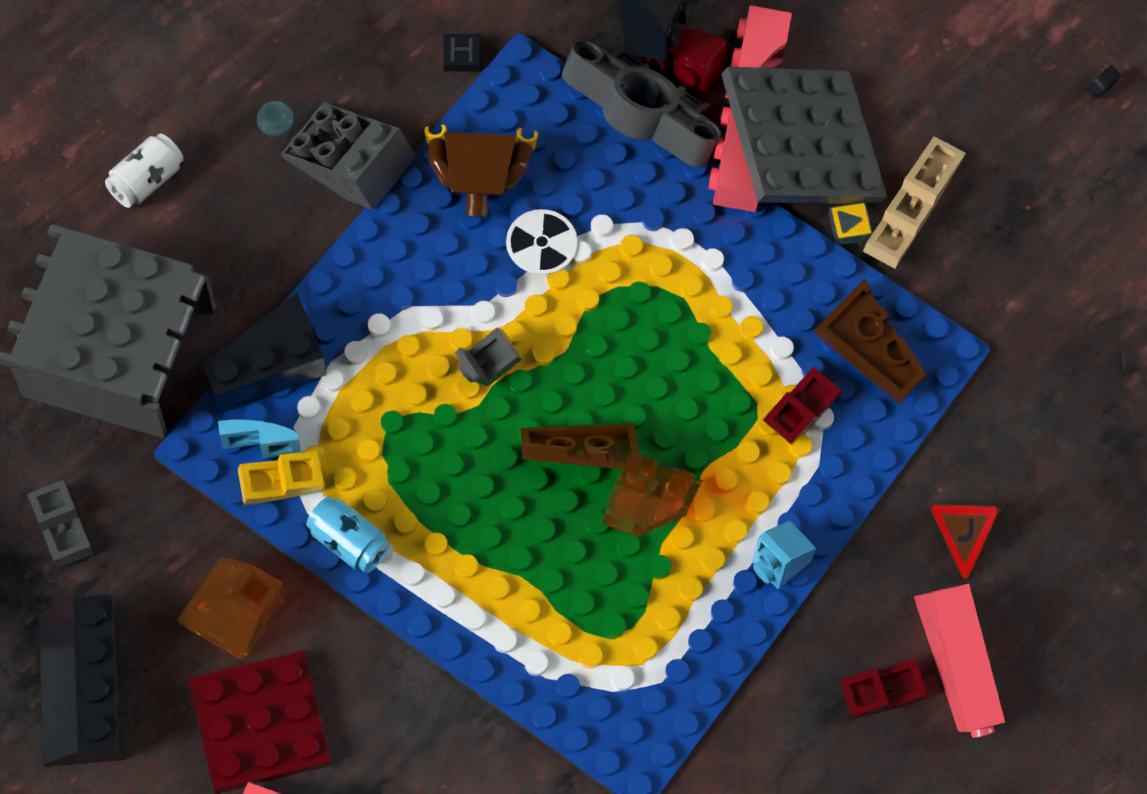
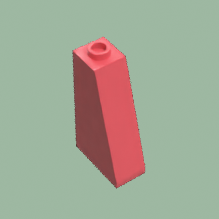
M958 585L914 596L958 732L971 731L972 738L995 733L994 725L1005 723L970 585Z

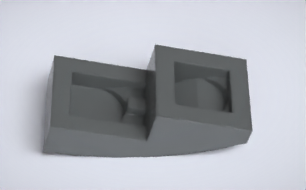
M64 480L27 494L57 569L94 555Z

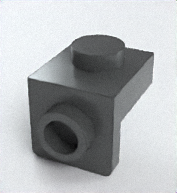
M498 327L471 349L460 348L455 352L461 362L458 368L463 376L471 383L476 382L485 386L491 385L522 360V357L504 330Z

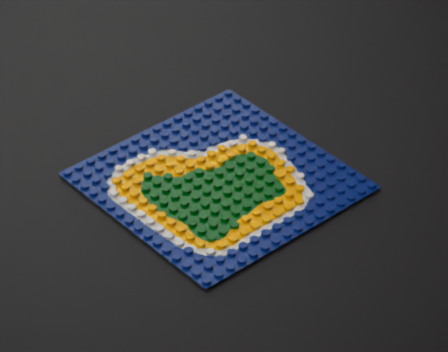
M516 34L430 132L433 135L441 133V124L446 126L447 132L515 135V138L518 128H522L521 136L525 139L533 138L534 132H538L537 145L532 152L529 169L515 189L505 191L504 197H489L487 218L467 217V196L452 195L451 188L441 185L429 164L428 145L425 138L414 150L417 158L374 210L365 207L285 299V301L298 292L323 354L326 375L222 413L218 412L211 391L208 388L157 447L154 455L156 460L609 792L612 794H661L986 359L990 348L985 342L778 204L758 202L756 213L713 205L715 190L708 189L712 167L719 169L718 164L710 160L704 167H694L683 162L652 140H638L618 132L605 119L602 106L564 81L562 71L566 64L565 62L526 36ZM539 209L554 211L564 216L573 225L578 240L577 250L573 259L563 269L550 274H534L520 268L509 256L506 247L507 232L511 224L526 212ZM864 278L871 287V293L879 306H883L889 315V321L899 337L904 338L926 372L924 381L901 405L815 335L816 328ZM497 327L503 329L522 357V360L489 386L469 382L458 368L461 362L455 352L460 348L471 349ZM814 367L840 388L842 395L802 437L791 445L764 423L763 419L787 392L790 393L811 368ZM218 421H263L298 432L301 452L318 451L324 488L288 499L244 505L238 475L239 465L276 461L279 456L263 458L260 444L223 449ZM634 423L641 455V471L523 459L521 428ZM331 496L335 500H343L385 533V539L390 542L389 551L382 562L371 572L365 573L362 570H354L311 535V530L306 525L307 519L313 509L324 498ZM791 521L815 546L816 551L813 560L780 589H777L771 582L765 583L756 574L753 568L755 564L752 560L759 536L771 528Z

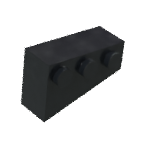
M298 292L202 363L207 384L219 413L326 375L323 354Z

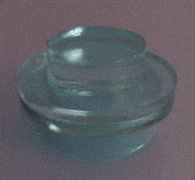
M280 101L267 102L257 114L258 127L268 136L277 137L284 135L293 125V113L287 105Z

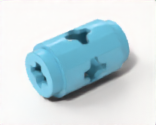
M331 496L324 498L313 509L307 519L306 525L311 530V535L356 571L371 572L382 562L389 551L390 542L385 539V533L341 499L335 500Z

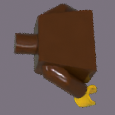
M441 124V133L433 135L430 134L429 126H426L424 131L428 145L429 164L441 185L451 188L452 195L467 196V217L487 218L489 197H504L505 191L515 189L529 169L532 152L536 148L538 132L536 131L533 138H523L521 136L522 128H518L515 138V135L447 132L444 124Z

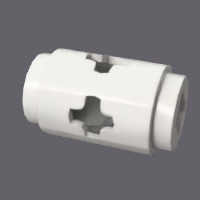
M159 133L156 137L150 136L109 171V177L105 180V185L112 196L123 206L130 208L133 204L139 205L180 169L179 164L184 160L183 155L175 143L164 134Z

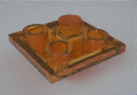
M641 456V471L622 469L614 484L602 524L639 537L681 519L687 515L703 480L694 478V475L686 470H672L658 465L657 461L650 457Z
M220 557L177 621L244 661L286 599L284 585L281 581L250 563Z

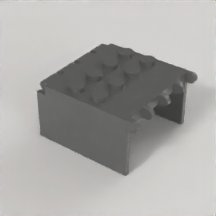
M50 225L47 233L51 237L58 239V242L51 257L39 254L36 258L35 263L45 268L46 271L38 290L26 287L21 294L24 299L31 301L32 304L23 324L10 321L7 330L18 335L11 354L0 352V364L11 368L22 397L165 439L167 429L160 405L156 402L159 401L168 376L160 371H156V369L171 370L181 342L169 335L184 337L194 308L214 313L216 305L209 275L195 272L193 265L61 226Z

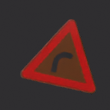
M933 504L930 508L931 513L962 578L971 579L1002 513L1001 507L999 505Z

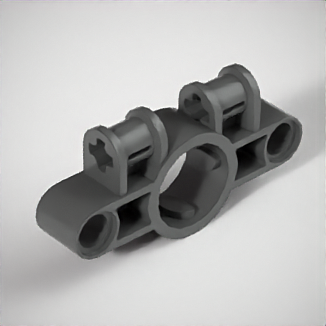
M579 40L573 44L562 71V77L570 86L602 106L605 119L614 129L634 139L652 140L691 166L704 167L709 163L716 144L721 137L719 127L707 118L712 109V104L707 101L702 103L687 93V88L683 85L676 88L666 77L653 71L654 66L652 64H644L632 55L624 53V46L610 54L591 41ZM631 99L641 101L649 105L651 108L641 106L633 102Z

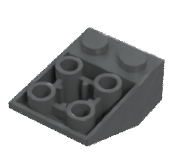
M325 102L314 112L312 117L280 154L283 159L341 197L371 210L377 207L417 158L400 128Z

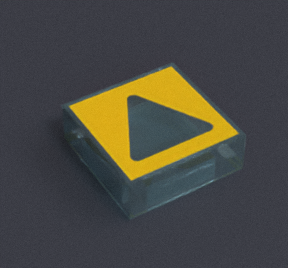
M865 202L829 207L828 214L836 244L866 241L873 234Z

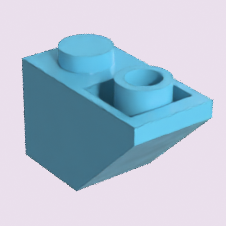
M787 521L765 531L759 536L752 560L755 564L753 568L765 583L771 582L777 589H780L813 560L816 548L791 521Z

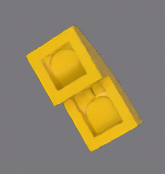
M318 451L280 454L276 461L240 464L238 468L244 505L288 499L324 488Z

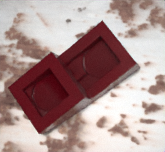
M812 367L796 387L781 398L766 415L763 422L789 444L793 445L842 395V390L816 368Z
M916 659L880 671L874 668L840 680L852 718L892 710L929 698Z

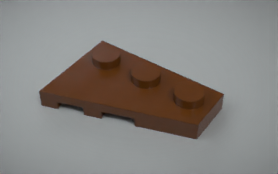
M865 278L816 328V336L899 405L906 400L926 377V372L903 337H899L890 323L889 315L884 307L879 306L873 297L871 287Z
M634 423L521 428L523 459L641 471V455Z

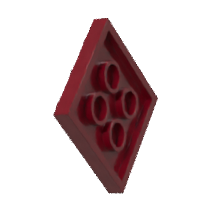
M305 650L189 678L215 794L244 788L248 782L256 785L332 766Z

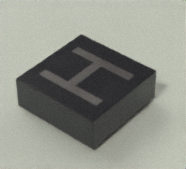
M444 34V71L479 72L480 34Z

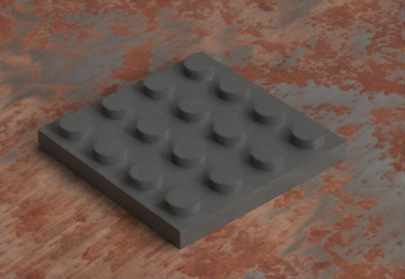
M729 66L724 70L721 75L757 202L880 204L887 198L849 71Z

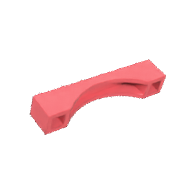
M750 5L747 19L740 18L736 39L743 40L741 48L734 47L731 67L775 68L782 63L792 13ZM723 107L719 128L726 129L725 138L720 137L716 144L714 159H720L721 161L719 169L712 167L708 189L715 190L713 205L756 213L758 202L731 107Z

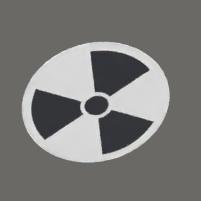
M543 209L529 211L519 216L511 224L506 237L507 251L514 263L523 270L534 274H550L563 269L573 259L578 245L576 231L569 220L557 212Z

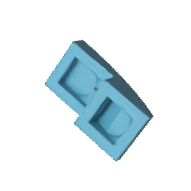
M255 420L218 421L223 449L260 444L263 458L301 452L298 432L287 427Z

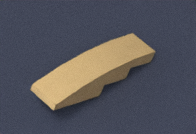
M934 136L906 176L901 189L886 209L881 222L868 239L863 252L895 269L931 214L966 153Z

